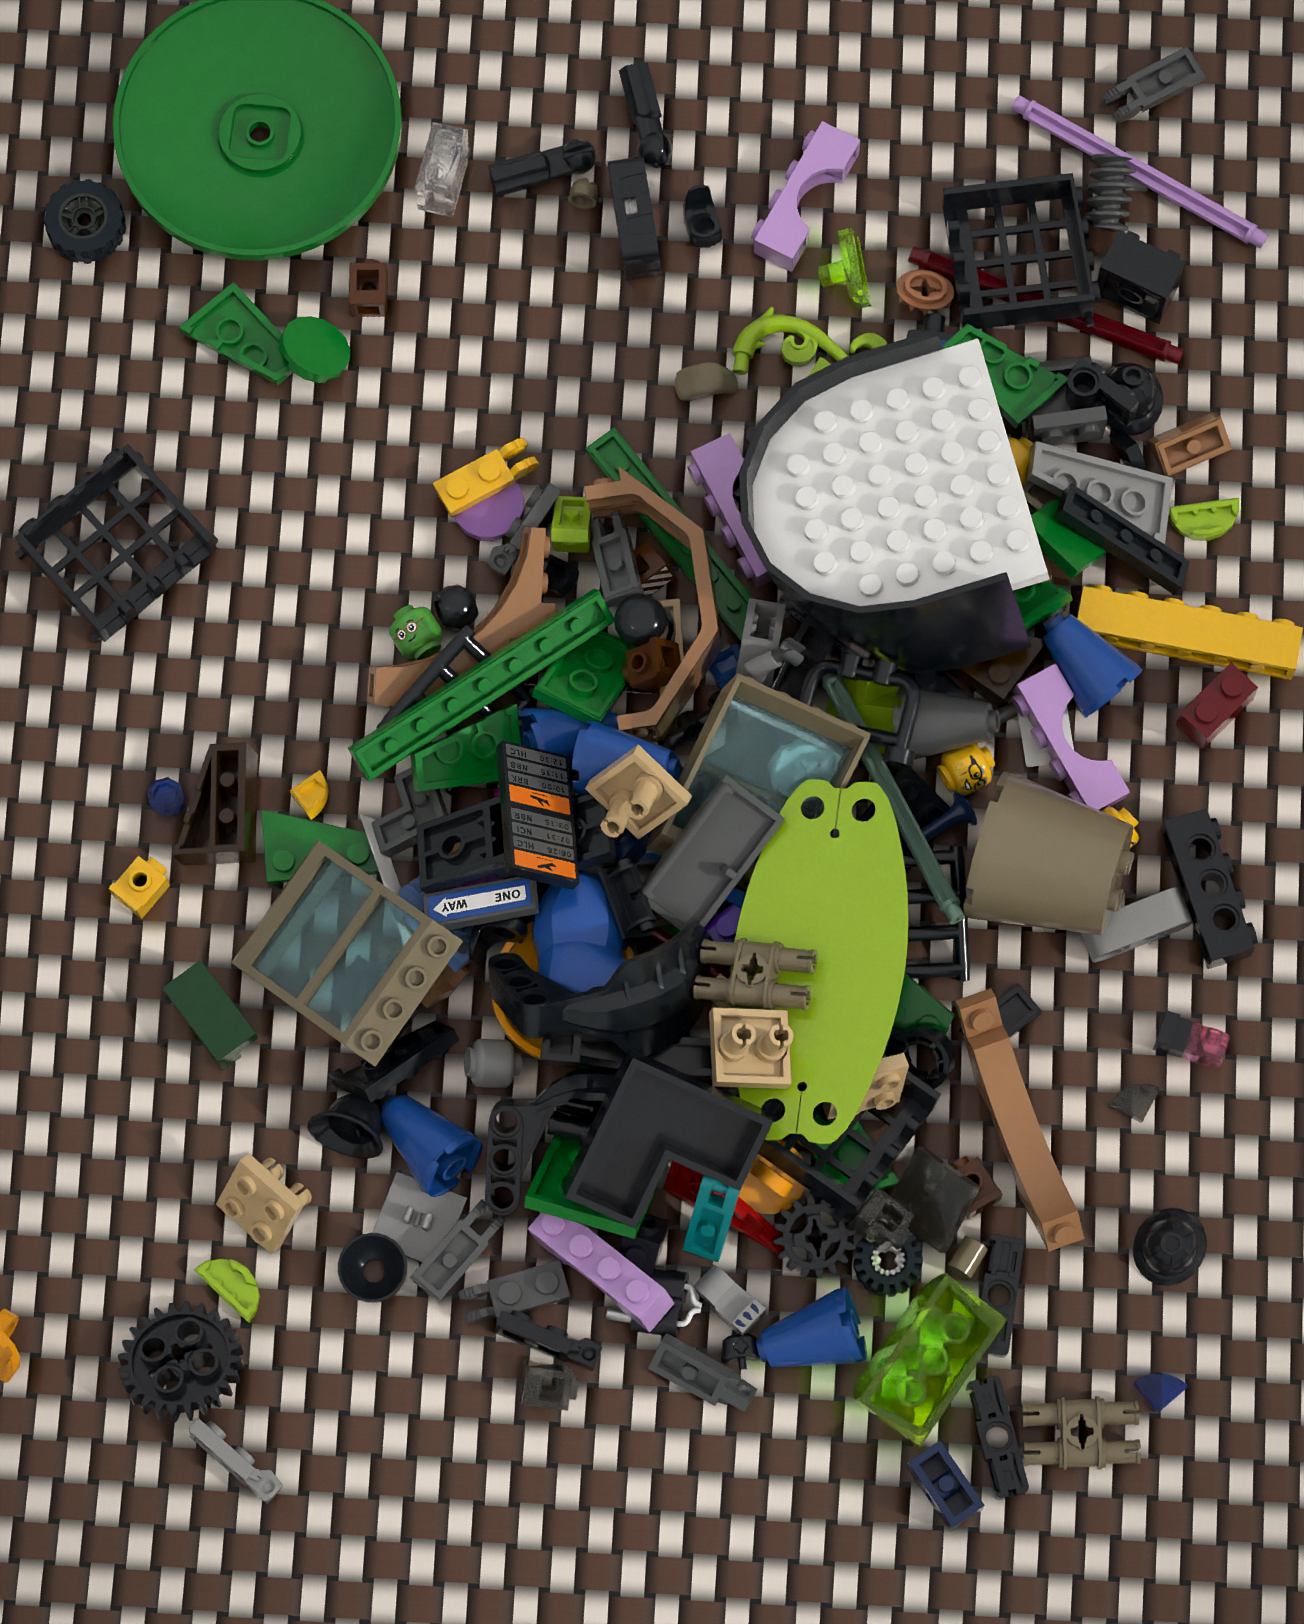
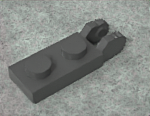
M1184 47L1126 77L1124 82L1105 92L1101 98L1105 105H1111L1123 99L1128 93H1131L1134 101L1120 107L1113 115L1116 123H1122L1134 117L1140 111L1143 113L1203 82L1206 75L1189 48Z
M620 510L611 514L615 530L611 534L606 535L605 526L599 518L590 522L594 539L591 542L605 602L609 607L622 603L623 600L632 595L644 594L631 536L625 517Z
M482 1199L464 1220L460 1219L410 1276V1279L437 1303L440 1302L489 1245V1239L506 1221L499 1215L489 1223L487 1230L481 1236L469 1227L475 1219H479L486 1211L487 1205Z
M560 1260L487 1280V1284H479L458 1292L460 1301H471L489 1294L492 1299L493 1307L475 1309L465 1314L466 1324L497 1317L498 1320L502 1311L511 1314L512 1310L526 1312L571 1298Z

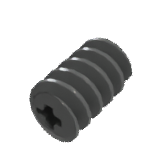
M1107 154L1092 155L1091 161L1101 167L1091 169L1089 172V176L1099 182L1088 184L1087 188L1088 191L1097 195L1086 199L1085 204L1095 209V211L1084 214V218H1087V221L1093 224L1088 226V228L1109 232L1128 231V226L1120 223L1119 219L1130 216V212L1121 208V204L1132 202L1131 197L1123 194L1124 189L1134 187V183L1124 179L1125 175L1136 173L1135 168L1126 164L1132 158Z

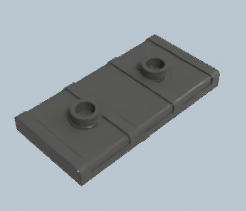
M726 774L722 775L718 784L697 812L690 818L691 820L663 854L662 859L642 884L643 889L635 893L636 898L646 895L651 909L681 931L693 922H699L703 927L706 926L785 820V818Z

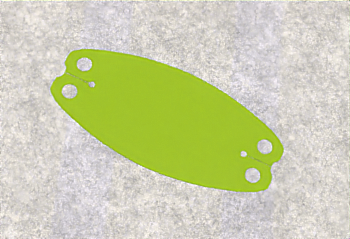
M810 779L801 783L792 792L779 813L785 820L760 853L744 898L734 941L735 943L736 940L746 938L747 941L772 944L774 941H779L784 944L785 948L817 950V964H812V966H816L814 974L782 971L778 977V984L810 986L811 1000H806V1002L810 1003V1007L807 1011L785 1007H775L774 1009L788 1010V1026L794 1034L793 1041L789 1045L790 1087L788 1089L738 1087L740 1099L760 1108L769 1099L775 1098L783 1102L785 1106L784 1116L772 1123L765 1140H782L788 1134H803L809 1142L831 1144L846 1131L858 1112L876 1074L891 1034L906 967L908 892L897 823L889 799L882 788L874 782H855L848 788H841L840 793V788H834L828 781ZM809 797H819L824 803V811L816 819H808L801 812L802 803ZM868 799L875 805V814L868 821H857L852 815V807L857 801ZM836 826L840 834L837 838H832L830 832ZM731 966L730 976L732 975V972H733V966ZM749 976L751 981L754 979V976ZM745 1006L737 1007L738 1009H764ZM800 1082H805L807 1088L801 1094L797 1086ZM822 1102L832 1103L837 1110L834 1122L826 1126L817 1124L813 1119L814 1108Z

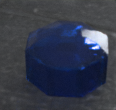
M169 777L153 781L147 792L151 809L164 817L178 813L185 802L180 783Z

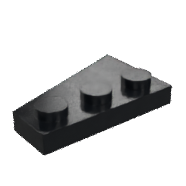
M433 1021L395 1040L392 1044L393 1049L386 1052L376 1066H373L361 1057L359 1060L362 1065L344 1074L341 1068H338L328 1073L335 1087L355 1094L371 1103L385 1097L390 1089L402 1080L414 1077L419 1072V1068L431 1060L444 1056L449 1051V1048L460 1040L454 1028L438 1021Z

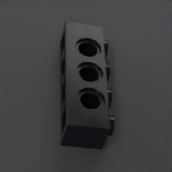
M1205 808L1165 820L1161 827V833L1186 907L1193 921L1192 925L1207 969L1251 957L1255 949L1254 944L1258 943L1257 935L1251 922L1246 923L1242 912V909L1246 908L1244 896L1239 887L1234 888L1230 877V874L1234 873L1233 865L1227 852L1222 853L1218 840L1222 838L1217 819L1215 817L1210 819L1208 810ZM1193 846H1202L1207 850L1209 857L1204 860H1197L1192 857L1189 849ZM1207 880L1216 882L1220 887V893L1216 895L1205 893L1201 883ZM1218 915L1228 917L1232 922V928L1229 930L1217 928L1213 918Z

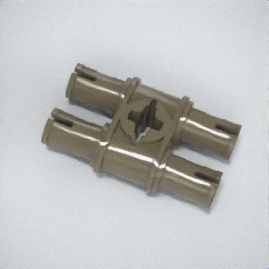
M746 938L738 939L735 943L703 940L701 946L706 947V950L700 949L701 963L733 966V972L729 979L697 975L695 983H699V986L694 985L693 988L696 1000L724 1001L731 1008L745 1006L764 1008V1010H774L775 1007L795 1008L806 1011L809 1009L810 1003L806 1002V1000H811L810 986L778 984V977L782 971L814 974L816 966H812V964H817V950L785 948L784 944L779 941H774L772 944L747 941ZM749 976H754V979L751 981Z
M1095 1396L1094 1399H1065V1397H1060V1399H1056V1403L1022 1402L1021 1414H1037L1024 1415L1021 1418L1022 1427L1057 1426V1430H1060V1437H1058L1057 1441H1023V1453H1039L1025 1454L1023 1456V1465H1058V1468L1064 1471L1068 1467H1097V1470H1102V1468H1106V1464H1140L1141 1453L1124 1452L1139 1451L1141 1449L1140 1439L1105 1441V1437H1102V1429H1104L1105 1425H1139V1414L1123 1413L1137 1412L1139 1410L1138 1400L1104 1402L1103 1398ZM1080 1418L1084 1430L1091 1432V1435L1085 1438L1082 1449L1078 1436L1071 1435V1431L1077 1428Z

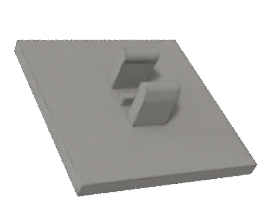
M396 1172L372 1233L387 1235L401 1246L406 1257L423 1263L460 1220L468 1198L451 1191L441 1196L431 1197L428 1193L422 1191L415 1178Z

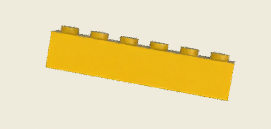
M1093 584L1090 587L1083 586L1077 613V619L1114 647L1225 668L1232 662L1241 671L1292 680L1296 670L1303 627L1295 626L1294 622L1287 619H1274L1272 622L1258 619L1257 615L1249 612H1238L1236 615L1224 613L1219 607L1212 605H1201L1198 608L1187 606L1184 601L1175 598H1165L1163 601L1150 599L1147 594L1138 591H1129L1127 594L1113 592L1112 588L1101 584Z

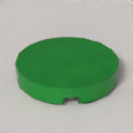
M312 316L298 317L288 323L279 338V352L281 357L284 355L285 359L289 362L287 364L288 368L296 375L308 381L325 383L328 379H337L350 361V347L345 336L337 327L324 319Z

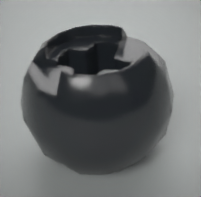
M458 584L446 586L438 592L434 600V606L442 625H446V628H450L452 631L462 630L465 625L471 626L479 614L472 593Z

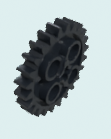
M185 1301L182 1311H176L174 1304L169 1303L168 1313L163 1314L156 1307L154 1308L155 1319L151 1321L145 1316L140 1317L144 1327L142 1329L131 1327L129 1330L134 1340L122 1341L124 1350L127 1353L118 1354L120 1364L123 1366L118 1369L121 1380H125L122 1382L125 1393H131L129 1396L134 1406L141 1403L144 1414L147 1415L155 1408L158 1420H161L167 1412H170L173 1422L178 1421L180 1413H186L188 1420L193 1421L194 1410L197 1409L204 1416H207V1405L209 1403L219 1408L222 1406L219 1399L220 1394L226 1396L233 1395L228 1383H240V1377L235 1370L244 1369L242 1358L239 1357L244 1352L241 1343H237L240 1340L236 1329L231 1330L232 1327L228 1318L220 1321L221 1318L217 1309H214L207 1315L205 1305L202 1303L195 1311L191 1310L189 1301ZM189 1335H198V1337L193 1341H184V1339ZM155 1351H164L159 1357L148 1358ZM179 1360H184L183 1363L178 1364ZM205 1365H214L207 1372H198ZM169 1382H178L174 1388L163 1389Z

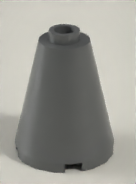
M901 688L898 689L896 697H902L901 706L894 707L893 712L894 733L898 731L906 699L905 692ZM919 688L921 693L920 706L909 750L915 752L914 760L990 741L993 733L999 732L998 710H993L991 703Z

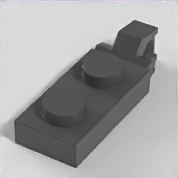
M550 482L543 490L536 487L525 503L530 508L523 520L519 517L515 518L505 533L510 538L505 545L493 547L485 565L501 576H504L519 555L523 526L538 527L562 490Z
M668 1333L661 1340L648 1367L653 1372L714 1406L717 1402L724 1405L729 1403L745 1412L757 1391V1388L744 1379H740L741 1376L733 1372L734 1370Z

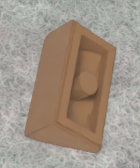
M1214 412L1148 439L1149 446L1164 476L1168 477L1232 450L1222 418Z

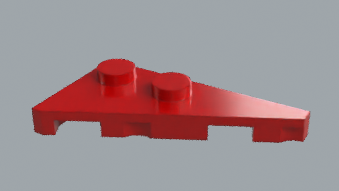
M672 1161L663 1189L695 1206L704 1175ZM712 1190L713 1194L720 1195L725 1198L726 1195ZM738 1197L730 1227L777 1253L783 1247L782 1245L772 1243V1238L780 1236V1232Z

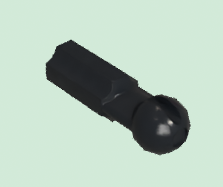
M644 62L626 65L619 70L632 124L636 125L640 140L638 156H644L645 165L649 167H662L672 156V144L668 137L663 134L660 122L662 115L649 65Z
M573 139L563 146L542 152L539 150L490 164L488 169L497 197L545 184L550 180L573 173L584 174L591 170L597 157L595 149L590 142L584 139Z

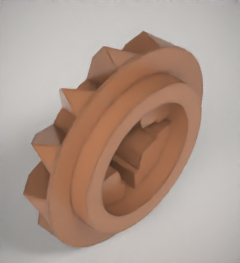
M920 269L903 274L897 282L895 294L899 295V304L909 305L910 312L921 310L924 315L928 311L940 314L943 308L950 307L954 296V288L951 282L943 275L934 271ZM922 288H925L928 296H922L920 292Z

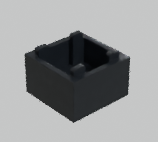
M1119 230L1099 269L1097 281L1100 297L1160 324L1179 287L1185 261L1180 259V254L1172 250L1164 252L1139 240L1140 236L1132 231H1128L1126 234Z

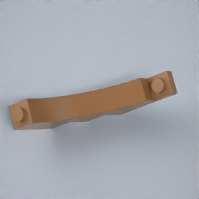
M989 988L956 1000L976 1086L991 1112L997 1140L1012 1167L1019 1197L1048 1252L1085 1239L1078 1210L1057 1169L1029 1099L1010 1038L1002 1024L995 994Z

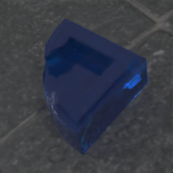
M1165 1373L1148 1374L1133 1383L1158 1413L1188 1388L1179 1378Z

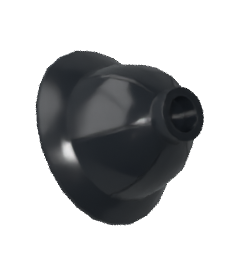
M1124 362L1107 369L1106 373L1111 380L1118 385L1124 384L1129 387L1139 400L1137 414L1128 425H1125L1106 410L1107 425L1114 431L1120 429L1128 435L1141 434L1152 428L1159 419L1163 408V392L1156 376L1144 366L1135 363Z
M347 1094L338 1098L326 1112L318 1113L308 1121L307 1128L312 1137L333 1151L364 1159L378 1157L383 1151V1144L380 1138L382 1118L380 1109L377 1106L380 1099L370 1103L355 1094Z
M1168 1208L1153 1213L1139 1227L1133 1243V1257L1141 1275L1150 1282L1165 1286L1179 1284L1190 1278L1201 1266L1205 1257L1207 1240L1204 1228L1193 1214L1182 1209Z

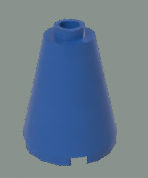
M1059 613L1044 626L1048 633L1042 638L1054 662L1074 694L1073 699L1080 713L1085 718L1121 691L1125 683H1131L1143 671L1138 664L1072 614L1064 618Z
M524 708L518 710V717H522V725L519 726L521 745L568 756L569 767H571L580 729L588 730L589 727L584 722L555 708ZM610 711L602 724L619 730L617 716L619 715L616 712L612 713Z
M587 720L585 724L589 727L588 730L580 729L572 760V770L579 771V781H573V787L577 794H588L589 792L585 788L589 780L638 744L676 781L679 778L680 760L675 759V753L670 749L597 721Z
M393 1096L382 1106L381 1118L383 1127L422 1191L428 1193L431 1197L444 1195L455 1188L461 1182L457 1176L464 1169L470 1173L481 1157L483 1144L476 1135L410 1096Z
M845 1287L835 1289L761 1331V1339L756 1340L762 1362L768 1361L770 1366L774 1368L857 1364L866 1361L865 1337H860L858 1324H861L848 1289L845 1290Z

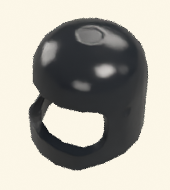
M645 594L632 595L623 600L617 607L614 616L615 630L628 650L648 643L649 638L654 636L660 638L665 631L667 621L668 633L665 640L674 642L676 635L674 619L671 613L664 609L663 605L654 597Z

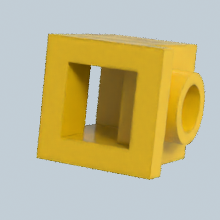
M138 856L121 877L110 885L109 890L115 899L142 919L169 888L170 883L164 876L167 869L152 857L145 861ZM140 876L147 877L145 885L141 887L134 885Z

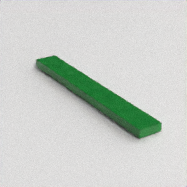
M615 427L585 448L586 454L606 478L620 481V467L684 514ZM635 513L697 590L691 551L650 518L643 514ZM708 543L719 618L741 644L749 598L753 599V597ZM782 633L780 637L779 647L781 643L786 639Z
M595 588L348 747L364 778L371 781L614 623V617L600 591Z

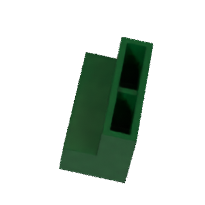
M201 960L162 988L168 1000L222 1071L240 1059V1051L258 1039L256 1032Z

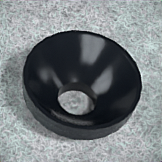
M367 1233L352 1239L344 1247L338 1260L337 1272L343 1288L350 1296L366 1303H379L393 1297L403 1286L407 1276V1260L401 1246L387 1235ZM370 1261H379L385 1266V1276L378 1282H369L363 1277V1268Z

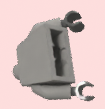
M788 597L786 601L779 600L776 603L749 598L736 674L752 677L758 683L769 687L772 685L774 670L782 666L783 660L794 667L804 660V656L800 653L806 647L796 640L786 638L779 647L783 620L791 615L790 610L795 608L801 614L805 613Z

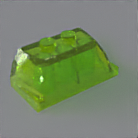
M941 1274L933 1278L919 1290L858 1378L853 1391L855 1401L914 1445L921 1447L999 1333L1007 1318L948 1274Z

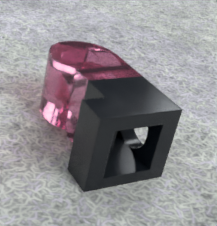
M1166 1010L1153 1050L1208 1066H1222L1230 1036L1223 1031L1201 1026L1200 1023L1181 1018L1180 1014Z

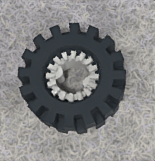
M887 1224L885 1227H881V1225L875 1226L870 1232L869 1230L865 1232L856 1245L853 1260L856 1277L859 1282L864 1284L866 1290L876 1292L875 1295L882 1296V1294H887L888 1297H893L900 1292L903 1294L908 1291L911 1285L913 1286L920 1275L923 1264L922 1249L920 1244H917L916 1237L913 1234L907 1233L906 1228L902 1226L896 1228L894 1224ZM892 1251L897 1255L894 1261L897 1267L894 1270L889 1271L880 1268L881 1258L878 1255L881 1252Z

